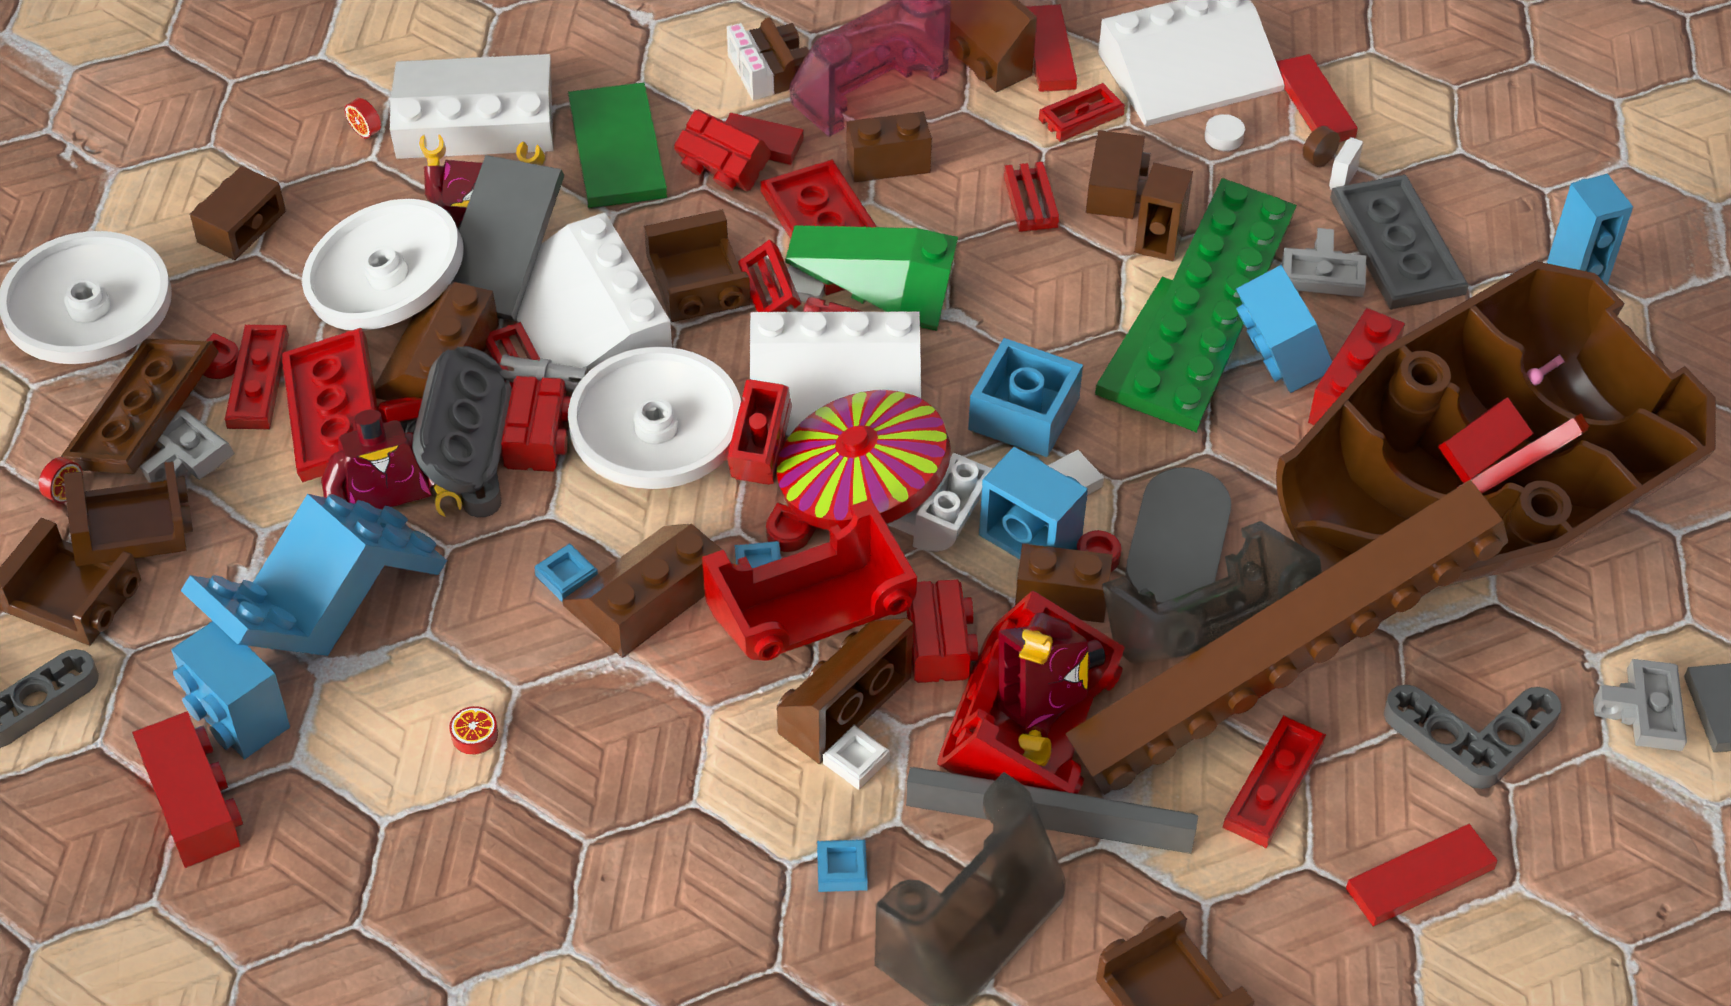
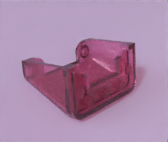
M891 0L820 37L812 45L789 84L790 102L830 137L844 129V116L841 113L847 111V98L844 96L847 93L894 68L906 78L913 75V70L928 71L929 77L932 80L948 73L951 1Z

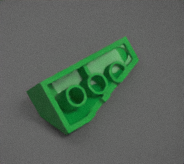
M794 226L785 263L826 285L836 284L851 292V298L862 304L867 301L885 312H919L920 327L937 331L958 237L920 228Z

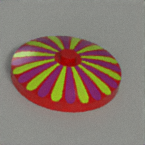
M894 390L859 392L834 400L817 409L792 431L779 454L777 480L784 499L792 512L812 526L830 530V527L839 525L842 530L853 518L850 506L872 499L885 523L888 524L919 507L940 485L947 472L951 458L950 440L939 413L923 399L912 394Z

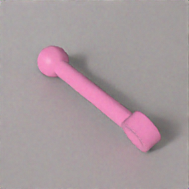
M1559 355L1539 369H1530L1527 375L1533 385H1538L1543 381L1544 375L1565 361Z

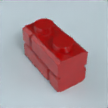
M700 109L693 112L686 124V129L681 132L674 144V150L683 159L681 165L699 176H701L703 171L714 175L713 181L729 191H733L735 187H739L747 192L750 191L759 177V172L763 170L771 157L770 149L761 138Z
M516 376L514 379L501 441L504 466L507 469L528 470V468H532L534 471L553 472L557 467L558 456L567 454L568 430L563 428L564 422H569L568 407L571 396H567L565 381L562 378L542 377L541 380H538L536 377Z
M750 379L746 380L742 395L743 401L740 403L727 460L732 478L770 485L775 482L777 462L784 444L792 410L789 387L783 384Z
M958 579L938 580L934 584L931 581L917 582L916 596L911 606L906 610L907 619L913 623L912 665L914 681L917 683L939 682L940 679H944V681L966 680L970 674V662L978 661L977 635L968 634L967 625L973 624L974 620L972 597H963L962 584Z

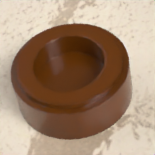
M1327 126L1316 128L1304 143L1303 158L1316 167L1326 165L1333 158L1339 147V134Z

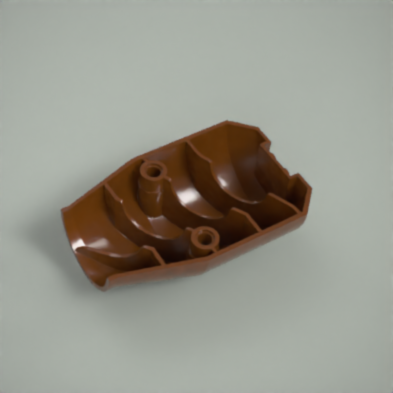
M1534 261L1382 348L1295 448L1280 456L1276 470L1278 499L1284 519L1296 544L1315 571L1321 574L1462 485V480L1438 446L1507 397L1510 399L1534 434L1485 470L1581 413L1590 426L1588 431L1482 493L1502 518L1508 543L1493 558L1476 562L1462 571L1461 575L1447 586L1539 565L1701 464L1716 449V397L1686 366L1672 373L1664 365L1663 361L1652 353L1634 334L1633 330L1618 317L1625 303L1596 273ZM1561 355L1565 362L1544 375L1543 381L1540 384L1533 385L1527 372L1532 368L1539 369Z

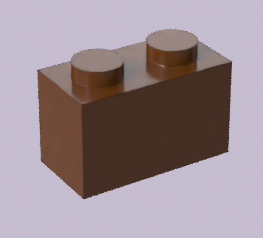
M924 111L846 121V157L854 183L931 173L932 136Z
M1098 130L1088 184L1086 213L1133 219L1135 203H1141V195L1147 181L1140 180L1139 178L1140 176L1148 177L1151 153L1143 152L1145 136Z
M1153 163L1141 195L1134 253L1171 262L1174 261L1185 230L1193 171Z
M241 165L190 213L197 243L232 260H236L286 212L280 183Z
M1022 543L1015 605L1033 590L1080 620L1104 623L1113 554Z

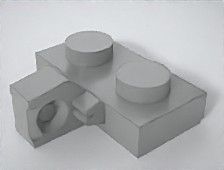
M1318 228L1314 249L1284 248L1282 266L1297 291L1363 297L1366 285V255L1333 251L1334 229Z
M180 410L155 444L160 448V451L143 463L140 469L149 483L164 481L166 479L164 462L173 461L176 477L184 475L189 471L200 480L208 473L218 469L223 462L234 455V452L227 441L186 410Z
M1632 659L1627 668L1628 683H1621L1620 687L1601 685L1599 687V691L1593 699L1595 716L1613 720L1621 719L1624 724H1633L1635 746L1676 751L1683 750L1687 743L1678 666L1676 664Z

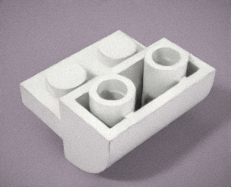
M953 453L947 472L933 494L912 512L886 525L913 535V547L926 551H943L950 548L982 496L983 478L993 468Z

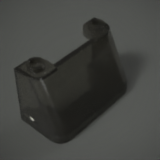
M1259 521L1241 528L1242 537L1246 539L1243 548L1237 555L1232 553L1225 556L1228 577L1159 605L1156 603L1154 593L1146 588L1137 592L1129 580L1123 576L1102 584L1112 639L1125 647L1122 656L1135 664L1186 656L1203 648L1321 574L1320 556Z
M1005 772L991 784L984 794L983 811L986 818L993 824V832L984 840L983 849L941 893L920 880L909 879L901 881L893 886L876 904L875 966L928 1006H969L1054 913L1064 899L1066 879L1033 798L1021 783Z

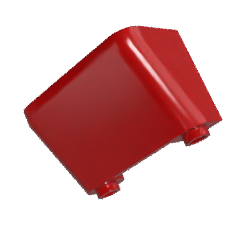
M872 499L850 506V512L853 515L852 520L842 530L839 525L830 527V542L753 569L746 556L737 559L738 564L730 562L724 549L702 557L707 605L714 618L748 658L769 661L782 653L888 615L901 614L911 606L917 593V576Z
M1032 590L1000 618L988 633L940 751L937 765L953 774L1078 794L1082 788L1084 777L1080 776L1081 765L1072 760L1075 748L1065 733L1086 721L1093 698L1103 689L1109 691L1116 685L1123 671L1119 663L1125 647ZM1037 613H1045L1068 622L1071 629L1086 638L1087 641L1092 639L1098 640L1104 648L1106 657L1103 665L1088 670V695L1086 698L1068 708L1051 725L1047 737L1051 742V755L1045 766H1039L1023 756L1025 749L1020 747L1019 737L1024 734L1025 729L999 710V631L1029 626L1032 617Z

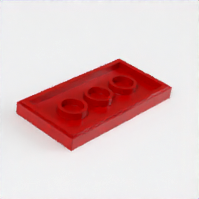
M833 159L760 181L761 193L790 239L794 226L877 227ZM834 283L824 284L826 296L845 290Z
M362 328L281 353L296 470L302 483L323 476L331 455L339 451V437L342 434L357 431L354 418L358 413L369 409L378 411L367 338Z

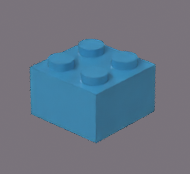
M1280 265L1236 288L1242 305L1236 308L1247 328L1246 332L1254 348L1263 356V362L1273 381L1277 382L1282 379L1288 391L1292 393L1324 376L1332 363L1331 357L1317 323L1283 266Z
M1003 338L970 395L968 430L1048 458L1080 398L1083 364Z
M1013 447L983 478L979 536L1018 559L1021 556L1022 543L1077 550V543L1083 535L1088 488L1081 485L1073 477L1065 476L1044 464L1038 457L1028 455L1020 449Z
M212 621L171 649L177 665V669L173 671L174 677L186 692V696L182 698L184 706L195 720L200 721L204 718L211 725L210 731L224 749L227 750L229 747H232L245 760L290 728L275 672L248 646L238 645L215 622Z

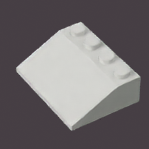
M1177 0L1102 19L1098 54L1145 127L1284 91V81L1258 12L1250 0Z
M550 54L396 61L390 97V133L396 159L425 157L420 148V138L422 135H425L427 140L426 149L433 151L439 146L438 134L441 135L446 145L444 156L516 153V149L521 142H525L528 145V152H535L536 145L543 152L553 151Z
M605 212L568 224L541 244L515 320L516 323H522L540 359H549L555 364L578 368L585 367L590 371L604 360L629 350L645 347L672 348L670 319ZM574 378L573 381L579 383L581 379Z
M751 312L750 379L783 384L789 387L792 410L784 441L787 440L792 431L805 418L817 409L851 394L871 390H894L921 398L919 312Z

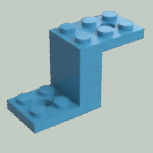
M307 494L253 582L249 580H243L242 583L230 582L218 575H213L211 578L190 575L181 592L238 645L328 656L384 566L439 575L448 560L434 549L436 546L434 540L419 531L410 529L406 525L408 521L406 516L392 507L384 506L382 510L361 500H357L355 504L349 503L333 494H329L327 498Z

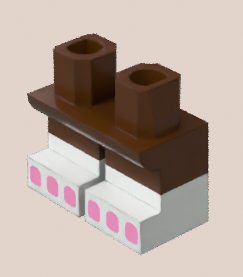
M768 17L762 21L760 28L745 31L741 23L727 26L728 56L738 75L741 76V80L753 101L794 89L795 76L812 72L811 53L807 46L799 48V35L793 23L776 27L771 17Z

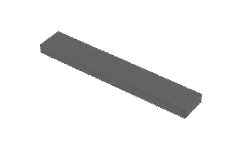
M910 767L907 779L906 806L1192 853L1198 815L1193 813L917 767Z

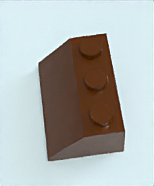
M1019 0L930 1L928 27L933 37L946 45L958 60L963 61L975 73L976 77L980 81H984L994 92L997 93L1032 76L1037 17Z
M453 282L448 285L446 290L434 302L413 315L374 386L376 398L386 401L403 397L423 399L430 368L443 352L448 349L449 351L455 350L457 347L463 346L485 352L490 332L496 330L499 325L493 291Z
M693 524L663 526L562 600L563 606L623 658L705 596L702 557L722 549Z
M907 618L871 621L858 633L852 632L849 634L832 657L827 661L822 660L817 663L807 680L796 690L790 689L781 697L777 705V733L820 765L823 762V754L851 727L855 725L859 728L911 679L913 623Z

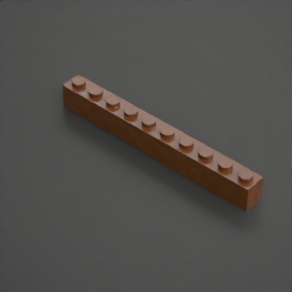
M1469 480L1065 734L1104 795L1112 790L1123 789L1134 781L1136 775L1152 765H1160L1167 762L1175 755L1179 748L1190 741L1202 739L1210 735L1219 723L1230 716L1242 714L1250 710L1259 698L1273 689H1280L1290 685L1295 681L1299 673L1313 664L1330 660L1337 654L1339 648L1353 639L1370 635L1379 627L1380 622L1396 612H1405L1413 608L1422 596L1436 587H1443L1453 583L1461 575L1462 571L1476 562L1493 558L1508 543L1504 522L1474 483Z

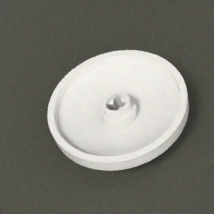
M398 199L369 206L342 220L327 232L314 247L303 270L302 287L304 294L317 316L336 328L344 330L362 328L364 331L396 324L426 308L450 285L460 268L463 258L462 236L449 213L442 207L428 201Z
M87 231L69 234L36 247L11 268L0 287V317L10 339L20 349L36 358L63 364H83L105 360L137 346L157 329L165 318L171 303L170 279L166 266L159 254L137 238L109 231Z
M671 347L633 349L619 353L599 363L578 383L568 407L570 437L577 454L584 463L608 480L625 486L643 489L676 487L704 477L727 459L741 399L729 375L717 364L699 354Z

